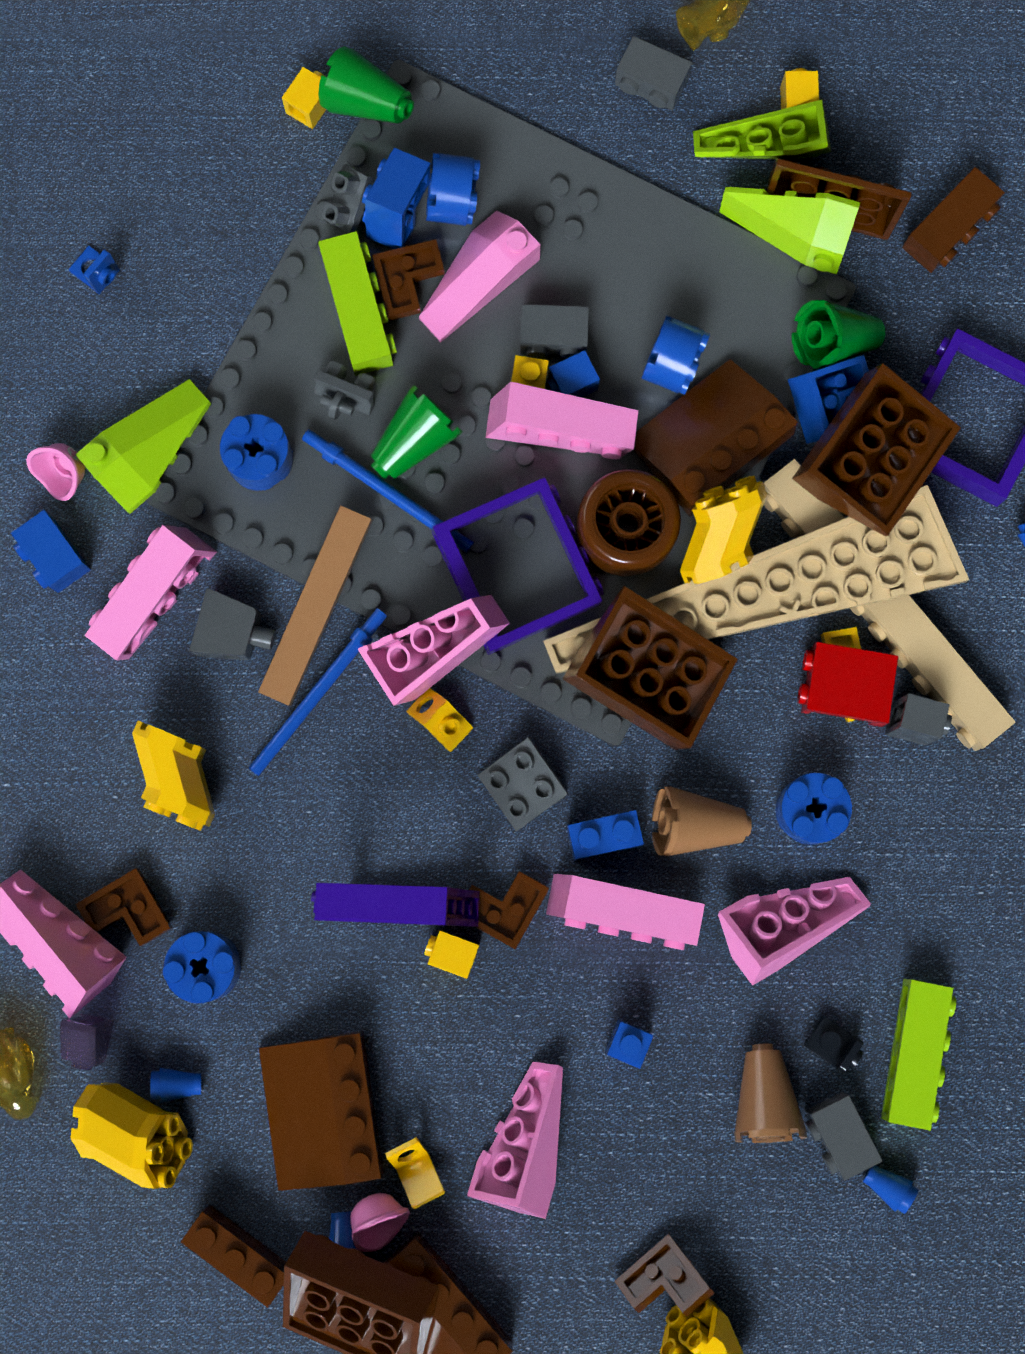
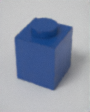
M584 350L550 366L546 387L551 391L584 397L598 390L600 378Z
M618 1019L605 1053L608 1056L641 1069L654 1035Z

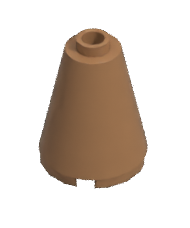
M672 786L664 787L665 789H660L657 793L652 821H658V833L652 832V839L658 855L672 856L739 844L751 833L752 821L743 808Z
M773 1044L752 1045V1051L745 1053L734 1132L735 1142L743 1143V1136L752 1138V1143L793 1141V1133H799L800 1140L807 1138L806 1127L781 1051L774 1050Z

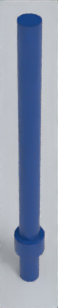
M310 429L303 435L302 440L322 453L324 460L332 465H339L431 530L433 526L444 522L344 453V448L334 441L329 443ZM457 530L451 532L457 548L467 554L474 542Z
M376 608L361 628L357 627L349 636L351 641L248 767L258 776L263 772L358 654V648L373 641L371 636L387 618L385 613Z

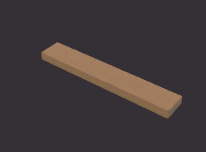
M340 505L258 693L288 706L292 705L373 521L371 518Z

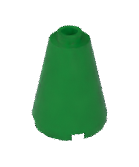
M343 46L337 49L329 58L326 65L331 66L327 77L321 76L318 96L322 108L327 109V111L333 114L397 124L410 117L414 108L411 93L358 51Z
M811 300L804 304L797 312L794 321H798L797 331L792 332L791 340L794 353L803 365L821 369L878 349L885 339V326L882 320L876 316L825 300Z
M415 384L408 390L370 455L374 459L371 466L384 479L389 475L394 479L459 437L463 432L459 427L454 431L450 428L454 421L427 395L422 394L418 397L416 394L420 389Z

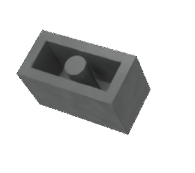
M633 36L617 67L615 85L619 86L623 92L629 95L636 94L649 100L655 107L667 108L673 111L689 80L692 62Z
M522 304L520 354H527V357L543 359L547 355H555L565 360L584 350L587 353L589 307Z
M908 693L893 702L885 735L924 746L937 741L949 732L952 722V715L948 714L950 704Z
M841 1092L805 1110L809 1118L805 1125L814 1142L821 1141L826 1151L821 1157L831 1175L837 1173L845 1181L882 1162L848 1094Z

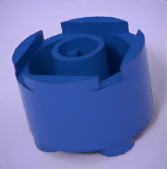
M433 152L431 162L432 173L427 195L426 221L466 226V224L472 225L473 213L476 211L477 204L475 188L476 181L479 178L480 160H475L473 157Z
M666 315L641 379L675 393L685 395L690 381L695 376L700 363L698 360L706 347L710 333Z
M260 414L237 416L230 421L229 426L221 437L220 455L231 476L241 486L256 491L268 490L281 480L283 481L290 473L293 464L291 445L281 425L270 417ZM257 449H262L263 452H257L256 456L252 457V452H256Z
M809 773L791 781L782 790L776 801V818L780 828L792 839L801 844L815 845L833 840L847 829L852 814V803L846 788L839 779L823 773ZM812 801L815 806L820 808V812L816 813V815L813 812H807V806L811 805Z
M210 931L191 932L177 939L166 954L163 968L164 979L171 991L182 1000L191 1003H206L227 995L235 987L241 974L239 953L234 943L226 936ZM207 959L206 968L209 969V972L199 974L197 962Z

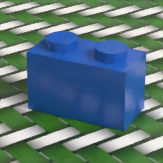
M45 510L11 532V535L17 542L13 548L24 562L31 561L36 568L32 574L44 589L49 586L59 593L91 570L55 519Z
M636 810L570 824L566 827L574 861L644 845Z

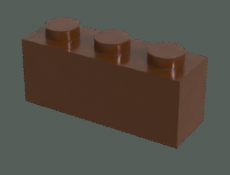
M974 167L909 235L902 248L930 273L939 265L945 268L958 254L955 248L961 242L967 245L980 231L976 226L983 219L988 223L1001 209L998 202L1005 192L979 169Z
M211 1205L201 1212L181 1240L183 1245L267 1308L284 1286V1265L286 1261Z

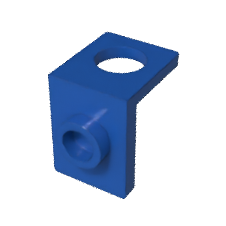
M88 246L72 264L69 271L96 293L100 294L114 280L120 269L108 251L104 249L100 254L91 246ZM88 260H95L83 273L84 263Z

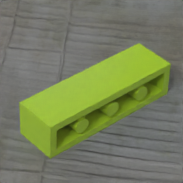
M357 231L318 241L355 376L359 375V373H368L393 366L391 354L397 353L392 333L385 335L383 324L388 322L384 304L376 303L374 293L380 292L375 272L368 273L366 262L371 261L367 243L359 242Z
M903 978L881 1119L890 1123L931 1131L932 1123L937 1122L940 1108L939 1102L936 1101L937 1089L942 1087L945 1079V1067L941 1066L943 1051H948L951 1041V1033L947 1030L949 1016L952 1017L956 1009V996L953 995V988Z

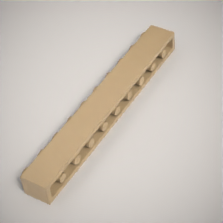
M793 459L763 483L767 492L764 506L770 512L775 511L783 520L781 522L783 529L792 538H798L845 519L838 510L815 498L792 479L801 466L796 459ZM910 595L850 608L857 616L862 615L868 622V630L877 641H883L892 651L890 652L891 655L898 656L897 665L902 669L906 668L913 676L912 683L921 694H928L932 700L950 704L948 714L952 715L951 723L958 730L956 735L964 746L969 749L972 747L974 751L983 749L1016 723Z

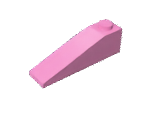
M499 211L494 212L470 233L419 315V320L441 343L540 260L541 244L518 220Z
M850 877L813 883L810 887L790 891L789 888L770 895H749L719 911L718 916L731 957L753 986L786 966L870 907L871 903Z
M532 1062L512 1098L514 1106L505 1122L500 1120L494 1130L498 1133L488 1151H482L477 1160L467 1196L518 1213L546 1219L556 1183L563 1067Z

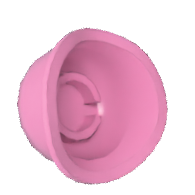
M64 443L38 447L31 451L26 459L30 473L44 485L55 499L60 501H66L73 497L85 475V466L75 455L78 452Z
M375 1193L360 1200L350 1215L352 1240L355 1247L362 1252H373L385 1247L396 1236L408 1219L409 1209L402 1207L390 1194Z

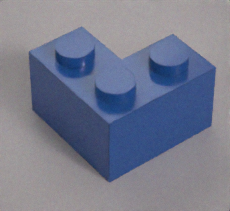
M393 148L388 159L383 158L376 173L377 179L373 185L368 184L362 198V203L365 204L362 222L365 223L366 238L392 249L405 247L415 228L416 207L430 183V162L397 148Z
M864 355L787 379L806 444L820 439L845 403L846 396L852 393L863 375L869 371Z

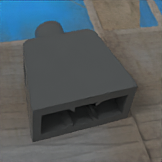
M207 588L189 651L198 657L250 660L254 646L272 650L276 638V630L260 626L262 615L257 609Z

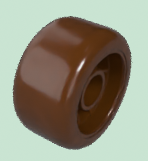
M636 469L613 471L595 481L582 498L576 521L577 537L580 545L585 549L588 559L600 569L618 576L641 575L659 566L673 549L680 532V509L671 489L658 477ZM624 519L630 520L635 524L636 530L634 532H625L619 528L618 522Z

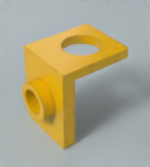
M431 688L424 692L406 711L412 718L423 725L449 752H452L473 729V726L445 698ZM433 700L428 710L419 713L424 703Z
M417 1137L385 1153L387 1160L397 1170L413 1209H417L445 1194L429 1152ZM414 1150L411 1154L399 1158L402 1153Z

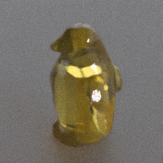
M695 0L689 6H682L676 11L678 30L692 50L699 48L703 40L708 36L711 42L724 40L729 36L728 31L738 23L750 0Z
M9 1027L0 1030V1106L13 1119L24 1120L34 1113L36 1105L40 1101V1098L32 1093L34 1056L27 1042L21 1037L15 1039L14 1028Z

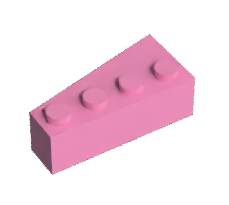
M509 382L490 399L485 438L568 449L580 453L601 454L602 457L607 459H620L634 450L639 410Z
M167 525L156 528L148 537L147 544L149 545L143 554L136 556L127 568L129 573L123 582L117 583L109 592L108 598L110 600L104 609L98 610L90 619L89 626L91 627L85 636L115 660L130 659L157 626V622L154 620L156 615L162 616L172 608L177 601L175 592L183 588L187 583L191 584L199 575L196 572V567L204 557L210 561L217 553L216 550L189 529Z
M492 595L470 598L430 618L416 622L401 631L360 647L358 651L393 706L416 700L508 626L510 622Z
M554 874L546 915L565 918V926L585 930L586 923L599 926L598 933L618 936L619 930L632 932V940L651 943L652 937L664 939L663 946L684 950L685 944L695 946L698 944L705 904L574 875Z

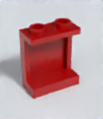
M816 642L810 650L805 651L802 670L807 671L806 683L800 684L797 703L802 704L801 713L809 714L810 712L867 721L868 725L885 726L889 723L898 656Z

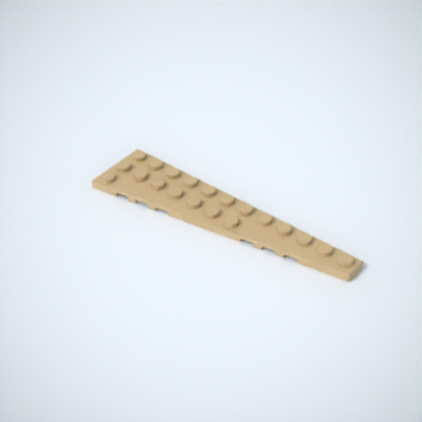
M926 485L919 489L888 536H883L851 517H847L756 554L749 564L741 568L739 563L736 562L731 566L732 573L700 584H694L692 580L690 583L682 584L646 600L710 640L967 582L969 578L929 486ZM601 618L543 641L556 674L567 672L579 648Z

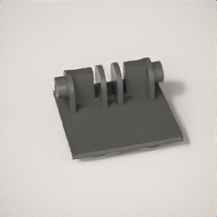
M530 737L526 738L477 775L515 831L524 827L569 794Z

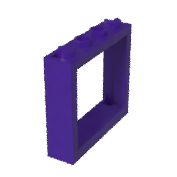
M957 328L950 338L944 336L935 354L940 357L936 365L929 364L920 382L925 384L920 394L928 401H931L957 351L1024 386L1025 363ZM1025 425L995 482L942 455L931 473L998 507L1007 499L1025 464Z
M545 477L432 527V535L464 602L470 598L480 597L451 532L538 494L586 595L585 598L508 633L501 636L496 634L483 645L488 655L597 607L602 602L601 595H604L601 583L596 576L591 577L586 566L589 564L587 553L582 545L577 547L572 536L575 533L573 523L568 515H562L558 503H561L558 491L553 484L548 485Z
M316 883V891H313L311 901L314 902V920L478 927L480 891L430 886Z

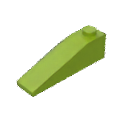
M822 100L693 131L695 157L788 158L799 160L831 152L829 131Z
M725 187L719 212L800 263L813 267L818 271L837 274L861 202L829 193L816 192L815 198L798 197L797 191L786 190L784 196L769 195L764 189Z
M189 379L105 429L75 455L94 478L131 514L156 492L161 484L159 479L168 465L174 464L178 457L176 453L185 438L191 437L211 403Z

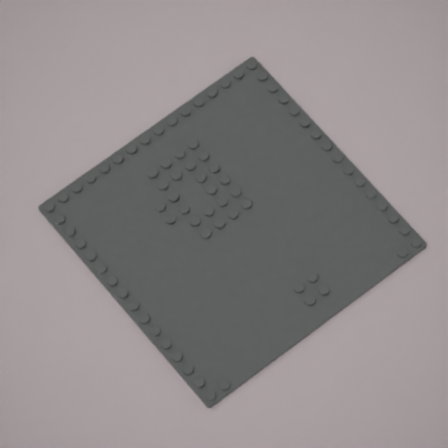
M396 60L392 63L387 75L411 93L414 102L412 114L408 119H404L399 124L361 118L206 389L204 396L211 403L210 407L191 437L185 438L176 453L178 457L174 464L168 465L159 479L161 482L160 486L146 502L161 512L304 586L340 505L371 518L373 521L337 603L366 618H369L376 608L380 609L387 615L381 626L396 633L416 622L423 621L441 611L462 603L463 600L435 542L432 530L339 465H332L324 460L322 453L302 440L303 435L308 429L329 443L332 441L344 448V453L442 521L449 520L545 477L548 485L553 484L558 491L561 503H558L559 509L563 516L568 515L575 529V533L572 536L578 547L580 543L577 537L576 521L579 507L585 493L595 481L610 472L622 469H636L654 474L634 450L620 459H607L602 457L601 454L580 453L568 449L485 438L490 399L511 382L515 355L527 357V354H520L522 304L589 307L587 355L600 378L597 391L582 398L639 410L636 431H638L684 395L641 379L666 315L710 333L706 347L698 360L700 362L693 380L690 381L686 393L731 359L772 393L792 414L795 403L787 379L814 371L815 369L809 365H803L794 353L791 339L792 332L797 331L798 321H794L795 316L800 308L811 300H825L847 307L856 290L855 285L833 273L818 271L813 267L806 266L762 238L412 65ZM393 148H397L430 163L432 162L433 152L473 157L475 160H480L479 178L476 181L475 188L477 204L476 211L473 213L472 225L466 224V226L426 221L427 187L416 207L415 228L405 247L436 239L446 274L470 233L494 212L499 211L518 220L541 244L540 260L441 343L419 320L421 313L391 321L388 320L387 323L383 324L385 335L392 333L397 353L391 354L393 366L365 373L375 378L373 409L370 416L354 410L352 416L341 412L337 420L329 418L330 407L320 404L322 396L314 392L316 382L313 381V377L316 371L320 370L323 372L330 361H335L347 368V375L344 381L354 384L358 375L355 376L318 244V241L348 234L321 217L324 205L332 203L335 191L331 185L334 173L341 172L343 165L348 164L374 177L373 185L377 179L376 173L383 158L388 159ZM362 214L357 234L360 243H367L371 261L366 262L368 273L375 272L380 292L374 293L376 303L384 304L372 255L393 249L366 238L365 223L362 222ZM444 275L413 282L421 312ZM547 355L543 358L544 360H549L546 380H548L549 367L564 360L560 356ZM415 384L420 389L416 395L418 397L422 394L427 395L454 421L450 428L454 431L459 427L463 432L459 437L394 479L389 475L384 479L371 466L374 459L370 455L408 390ZM260 414L270 417L281 425L291 445L293 464L290 473L283 481L281 480L268 490L256 491L241 486L231 476L220 455L221 437L229 426L230 421L237 416ZM262 449L252 452V457H255L257 452H263ZM770 454L736 481L748 476H755L757 481ZM735 482L729 485L726 489L735 487ZM538 494L457 530L474 542L467 554L459 548L458 550L480 597L492 595L510 622L508 626L498 633V636L586 597ZM679 505L681 525L677 541L668 557L649 572L636 576H618L600 569L589 560V564L586 565L591 577L596 576L604 592V595H601L602 602L597 607L493 654L488 655L484 646H482L458 666L612 746L620 745L632 722L564 681L563 677L566 672L556 674L543 641L601 618L624 586L644 599H648L685 584L680 568L697 524L694 514L689 517ZM624 519L618 522L619 528L625 532H634L636 530L635 524L630 520Z

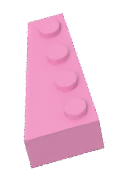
M19 870L0 883V933L10 945L18 946L23 953V962L29 969L35 968L45 980L44 988L51 996L56 994L65 1004L62 1010L70 1019L111 984L127 957L22 870Z

